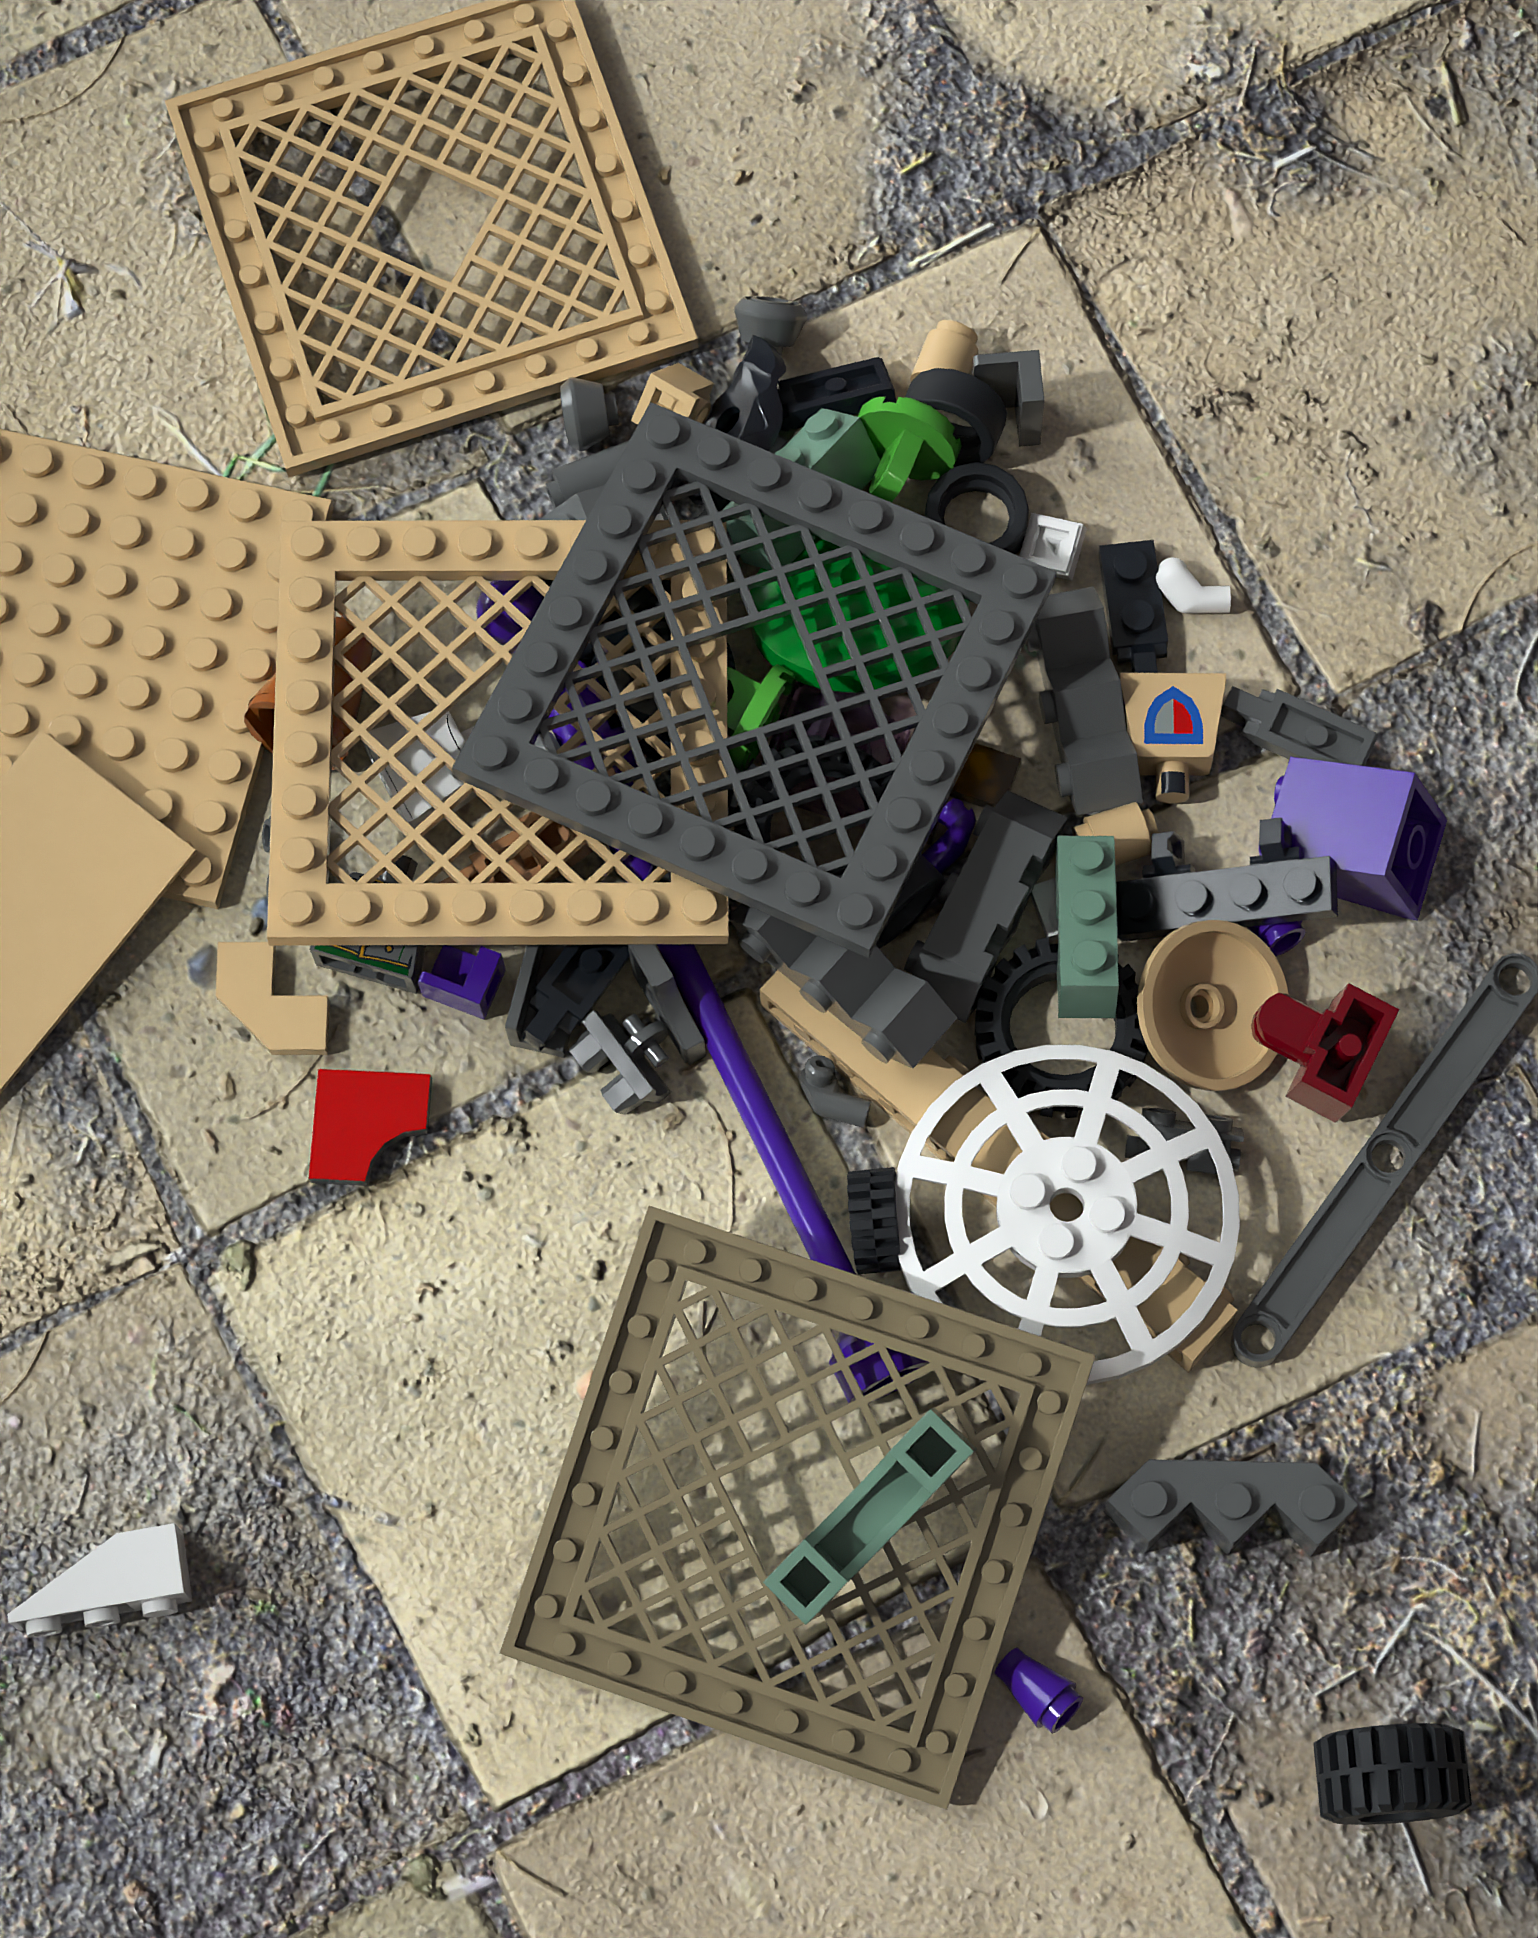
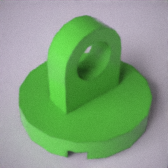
M884 396L873 398L863 404L858 417H860L880 459L868 493L892 503L901 491L907 478L921 481L938 479L941 475L951 470L962 445L960 438L956 440L953 436L955 428L948 418L932 406L907 397H898L896 403L884 402L886 397Z
M776 664L760 684L742 673L727 667V687L732 692V699L727 703V734L735 736L777 722L781 710L780 704L777 702L782 694L785 696L791 694L796 681L794 672ZM757 741L730 749L728 752L734 767L743 771L748 768L752 758L755 759L760 749Z

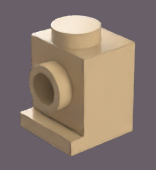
M680 363L655 371L650 374L631 421L638 425L648 405L652 402L703 424L711 409L710 393L714 383Z

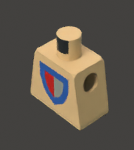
M1120 673L1119 678L1121 681L1126 730L1137 752L1139 775H1156L1157 801L1163 803L1187 801L1189 799V776H1205L1210 774L1226 685V673Z

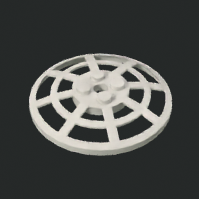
M1043 1045L1013 1051L979 1065L956 1080L929 1106L910 1135L900 1159L895 1180L900 1255L898 1257L900 1268L911 1293L942 1303L936 1292L966 1274L971 1283L989 1301L1009 1314L1021 1318L1020 1330L1041 1336L1044 1325L1056 1328H1081L1105 1323L1112 1319L1117 1320L1131 1351L1113 1358L1094 1361L1087 1385L1127 1376L1151 1366L1178 1348L1203 1323L1220 1297L1234 1262L1240 1229L1239 1193L1231 1160L1217 1130L1199 1105L1172 1080L1145 1063L1110 1050L1083 1045ZM1048 1059H1079L1097 1063L1089 1092L1076 1089L1048 1090L1017 1098L1001 1072L1018 1065ZM1119 1070L1136 1075L1163 1092L1187 1115L1196 1129L1166 1141L1162 1134L1145 1117L1122 1102L1111 1098ZM981 1084L997 1110L988 1115L970 1133L959 1149L954 1162L920 1156L927 1138L944 1113L966 1092ZM1050 1107L1083 1108L1075 1137H1056L1043 1140L1027 1113ZM1105 1116H1111L1131 1128L1147 1143L1150 1149L1121 1163L1110 1151L1097 1144ZM1007 1125L1023 1152L1012 1161L1004 1174L972 1167L971 1164L984 1143L1001 1127ZM1207 1149L1216 1166L1222 1192L1223 1226L1220 1243L1187 1230L1189 1220L1188 1192L1179 1162ZM1161 1170L1164 1171L1171 1196L1170 1224L1137 1213V1197L1133 1184ZM913 1179L947 1185L945 1191V1224L949 1243L954 1254L926 1271H923L917 1258L910 1228V1192ZM964 1189L997 1197L996 1213L999 1228L971 1244L966 1236L962 1217V1195ZM1062 1193L1073 1194L1081 1201L1083 1213L1076 1220L1069 1222L1061 1221L1050 1210L1049 1204L1052 1199ZM1130 1237L1163 1247L1160 1256L1150 1271L1135 1286L1128 1290L1113 1261L1126 1247ZM1010 1249L1022 1263L1035 1270L1027 1300L1018 1297L1001 1286L984 1269L982 1264ZM1180 1253L1212 1265L1213 1267L1207 1282L1192 1305L1169 1329L1153 1339L1137 1306L1145 1302L1164 1283L1174 1268ZM1092 1274L1106 1299V1302L1082 1308L1049 1307L1058 1278H1076Z

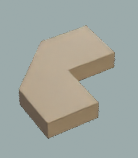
M218 942L215 994L217 1000L255 1036L256 1040L271 1055H328L330 1010L328 996H274L276 946H269L268 942Z

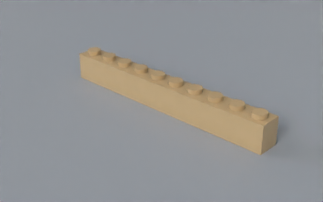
M778 970L759 989L761 1006L818 1055L832 1060L836 1071L910 1134L929 1106L956 1080L970 1072L956 1058L949 1055L944 1060L932 1049L927 1052L914 1068H910L893 1059L887 1064L881 1062L863 1046L860 1036L828 1010L826 1013H822L810 1005L800 994L799 990L801 988ZM976 1086L966 1092L944 1113L927 1138L924 1146L940 1160L954 1162L959 1149L970 1133L988 1115L997 1110L989 1096H986ZM1007 1125L1001 1127L984 1143L971 1164L972 1167L1004 1174L1012 1161L1023 1152ZM1038 1130L1043 1140L1050 1139L1047 1135ZM981 1194L996 1207L997 1197ZM1059 1194L1049 1204L1052 1214L1061 1221L1069 1222L1076 1220L1083 1213L1081 1201L1073 1194ZM1130 1237L1126 1247L1113 1261L1128 1290L1135 1286L1150 1271L1160 1256L1163 1247ZM1181 1253L1164 1283L1145 1302L1137 1306L1153 1339L1169 1329L1183 1315L1207 1282V1279L1204 1282L1187 1267L1190 1264V1260ZM1092 1274L1077 1277L1106 1302ZM1223 1287L1220 1297L1203 1323L1178 1348L1167 1354L1188 1373L1235 1320L1238 1310L1231 1305L1234 1297L1225 1287Z

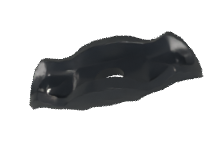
M752 335L747 351L734 372L730 387L715 400L705 425L769 451L773 447L783 423V408L777 391L778 379L786 372V365L778 351L766 340ZM710 492L713 501L725 499ZM700 493L689 496V499L694 504L704 505Z

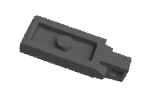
M1232 686L1223 703L1220 715L1243 727L1241 735L1253 741V744L1287 759L1298 757L1365 766L1378 738V734L1374 731L1279 689L1275 693L1262 689L1259 697H1256Z

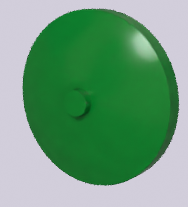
M816 536L813 540L819 554L841 548ZM806 548L792 563L809 558ZM862 556L870 576L892 569ZM851 557L824 565L833 588L860 579ZM761 568V569L758 571L757 574H760V573H763V572H766V571H769V570ZM814 569L787 577L795 600L823 591ZM902 578L875 587L884 610L911 601ZM913 578L921 598L943 591L940 588ZM777 581L750 589V594L758 612L786 603ZM865 590L837 599L846 622L874 613ZM964 599L970 612V601ZM954 600L926 608L935 631L963 623ZM828 602L800 611L809 634L837 625ZM916 612L889 620L898 643L926 635ZM791 614L750 627L757 648L772 666L779 664L794 672L796 681L820 688ZM879 624L851 633L860 656L888 647ZM963 635L940 642L947 659L956 650ZM842 636L814 645L823 668L851 659ZM931 646L903 654L912 677L928 673L939 666ZM893 658L865 667L874 690L902 681ZM856 670L828 679L832 691L864 692Z

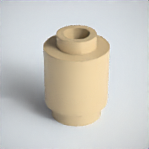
M953 320L939 321L936 329L930 330L927 334L910 381L912 382L920 372L934 368L955 369L970 374L973 367V357L978 355V348L976 346L977 334L970 327Z
M1136 802L1084 817V824L1072 827L1073 836H1114L1115 866L1151 855L1152 834L1158 833L1157 825L1150 809L1141 811Z

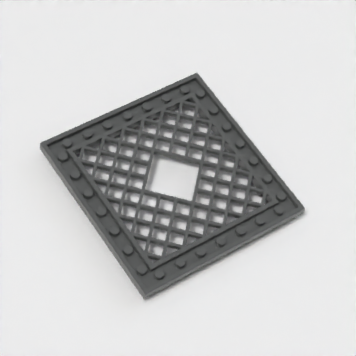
M650 402L452 767L453 777L869 958L1055 583L1057 572ZM677 478L690 483L671 489ZM710 492L740 505L717 512ZM700 493L708 515L680 524L672 502ZM663 505L671 527L647 534ZM750 514L759 536L731 545L722 523ZM761 514L790 526L768 533ZM713 526L721 548L693 557L685 535ZM811 535L841 548L819 554ZM801 536L809 558L781 566L773 544ZM676 538L684 560L656 569L648 547ZM764 548L772 570L744 579L736 556ZM639 550L647 572L623 579ZM862 556L892 569L870 576ZM851 557L860 579L833 588L824 565ZM726 559L735 582L707 590L698 568ZM814 569L823 591L795 600L787 577ZM689 571L698 594L669 603L661 580ZM902 578L911 601L884 610L875 587ZM913 578L940 588L943 591L921 598ZM777 581L786 603L758 612L749 590ZM652 583L660 606L631 614L623 592ZM865 590L874 613L846 622L837 599ZM740 593L748 616L720 624L712 601ZM613 596H615L623 618L598 625ZM964 599L978 604L972 617ZM954 600L963 623L935 631L926 608ZM828 602L837 625L809 634L800 611ZM703 605L711 627L682 636L674 614ZM916 612L926 635L898 643L889 620ZM791 614L827 706L723 739L688 647ZM665 617L673 640L645 648L636 626ZM879 624L888 647L860 656L851 633ZM627 629L636 652L607 661L599 638ZM963 635L948 663L940 642ZM842 636L851 659L823 668L814 645ZM590 641L598 664L574 671ZM931 646L940 669L912 677L903 654ZM678 651L687 674L658 683L650 659ZM893 658L902 681L874 690L865 667ZM641 663L649 686L620 695L612 672ZM856 670L865 693L837 702L828 679ZM603 675L611 698L582 707L574 684ZM940 681L925 710L917 688ZM692 685L700 708L672 717L663 694ZM565 688L573 710L548 718ZM907 692L916 715L888 724L879 701ZM654 697L662 720L633 729L625 706ZM870 704L879 728L850 736L841 713ZM616 709L624 733L595 741L587 718ZM832 716L841 740L813 749L804 725ZM705 719L714 742L685 751L676 728ZM578 722L587 745L557 754L549 731ZM916 728L903 756H901L893 735ZM795 729L803 752L775 761L766 738ZM667 731L676 755L647 764L638 740ZM539 734L546 750L534 745ZM884 738L893 762L865 771L856 747ZM757 741L766 765L737 774L728 750ZM629 744L638 767L609 776L600 753ZM846 751L855 775L827 784L818 760ZM719 753L728 777L699 786L690 762ZM591 756L597 772L578 765L574 761ZM808 763L817 787L789 796L779 772ZM681 766L689 790L661 799L652 775ZM892 775L878 803L870 782ZM770 776L779 800L751 809L742 785ZM643 778L648 794L625 784ZM860 785L869 810L841 819L832 794ZM732 788L741 812L712 821L703 797ZM822 798L831 822L803 831L793 807ZM694 801L700 817L676 806ZM784 810L793 835L764 844L755 820ZM869 822L854 851L846 829ZM746 823L752 839L733 832L729 828ZM836 833L845 857L817 866L807 842ZM798 845L804 862L779 851ZM845 870L841 878L833 875V873Z

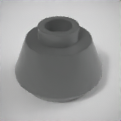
M745 296L734 307L741 340L749 343L752 335L758 336L771 344L781 356L783 347L794 346L807 320V313L802 304L787 299Z
M571 377L560 386L563 420L569 446L578 451H585L610 437L609 426L620 425L615 392L604 394L602 383Z

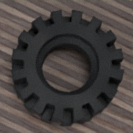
M894 1167L848 1171L849 1223L854 1263L858 1275L902 1271L898 1257L900 1255V1243L896 1210V1172Z

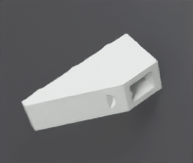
M175 1523L116 1533L8 1613V1623L18 1631L26 1630L27 1637L38 1638L61 1633V1624L84 1620L85 1627L94 1628L119 1623V1614L142 1610L143 1617H161L178 1612L177 1604L192 1602L184 1533Z

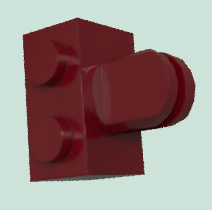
M1350 983L1332 1000L1329 1008L1323 1013L1288 994L1276 993L1269 997L1253 1015L1251 1023L1252 1036L1259 1044L1300 1065L1285 1097L1336 1123L1353 1107L1400 1009Z

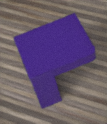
M444 945L440 950L431 973L422 971L418 984L423 997L485 1020L506 968L501 953L480 946L477 956L452 946Z

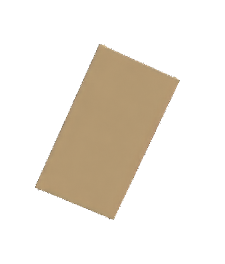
M42 729L0 779V1094L198 852L193 848L191 842L180 838L58 743L52 734L45 733Z

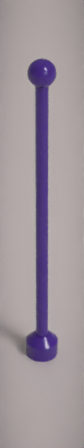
M493 580L490 584L504 596L520 580ZM531 586L512 604L532 621L544 596ZM483 591L480 593L477 601V619L495 604ZM505 611L484 628L492 638L503 646L523 629ZM570 702L567 705V707L573 710V707ZM553 708V710H552V712H551V714H550V716H549L548 718H551V717H554V716H557V715H560V714ZM571 724L553 729L552 732L561 747L578 730ZM583 741L578 747H581V746H584V745H587V744H586L585 741ZM591 756L574 761V763L590 770L595 768ZM608 845L613 855L619 851V849ZM629 855L622 862L641 881L647 878L652 865L633 855ZM657 944L810 1259L856 1274L695 945ZM842 1332L839 1333L837 1339L845 1358L874 1344ZM887 1348L901 1377L931 1363ZM879 1351L850 1365L864 1396L893 1382ZM833 1352L829 1360L830 1366L837 1363ZM842 1371L834 1373L848 1403L855 1401L856 1399ZM896 1389V1390H894V1391H892V1392H890V1393H888V1394H886V1395H884V1396H882V1397H880V1398H878V1399H881V1398H883V1397H885V1396H887V1395H890V1394H892V1393L898 1391V1389Z

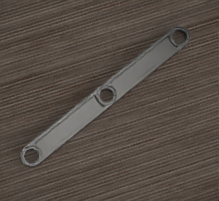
M1511 953L1502 956L1493 965L1239 1318L1231 1336V1348L1241 1363L1250 1367L1261 1368L1270 1365L1279 1357L1532 1003L1538 992V965L1530 957ZM1508 968L1520 969L1528 976L1530 988L1521 995L1509 994L1501 988L1499 974ZM1382 1144L1393 1145L1402 1153L1403 1166L1398 1171L1392 1173L1383 1172L1374 1165L1372 1151ZM1254 1324L1262 1325L1272 1332L1274 1346L1269 1352L1253 1354L1243 1346L1241 1334L1248 1326Z

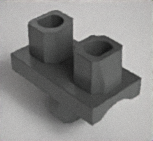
M594 1010L582 1020L587 1030L571 1046L569 1052L587 1073L594 1074L609 1060L620 1072L618 1076L601 1089L602 1096L613 1111L626 1114L642 1105L645 1101L660 1103L672 1093L644 1056L648 1057L655 1068L660 1067L669 1059L659 1045L669 1033L661 1021H656L645 1027L636 1014L629 1016L622 1024L632 1036L630 1038L613 1014L609 1013L601 1016L598 1011Z

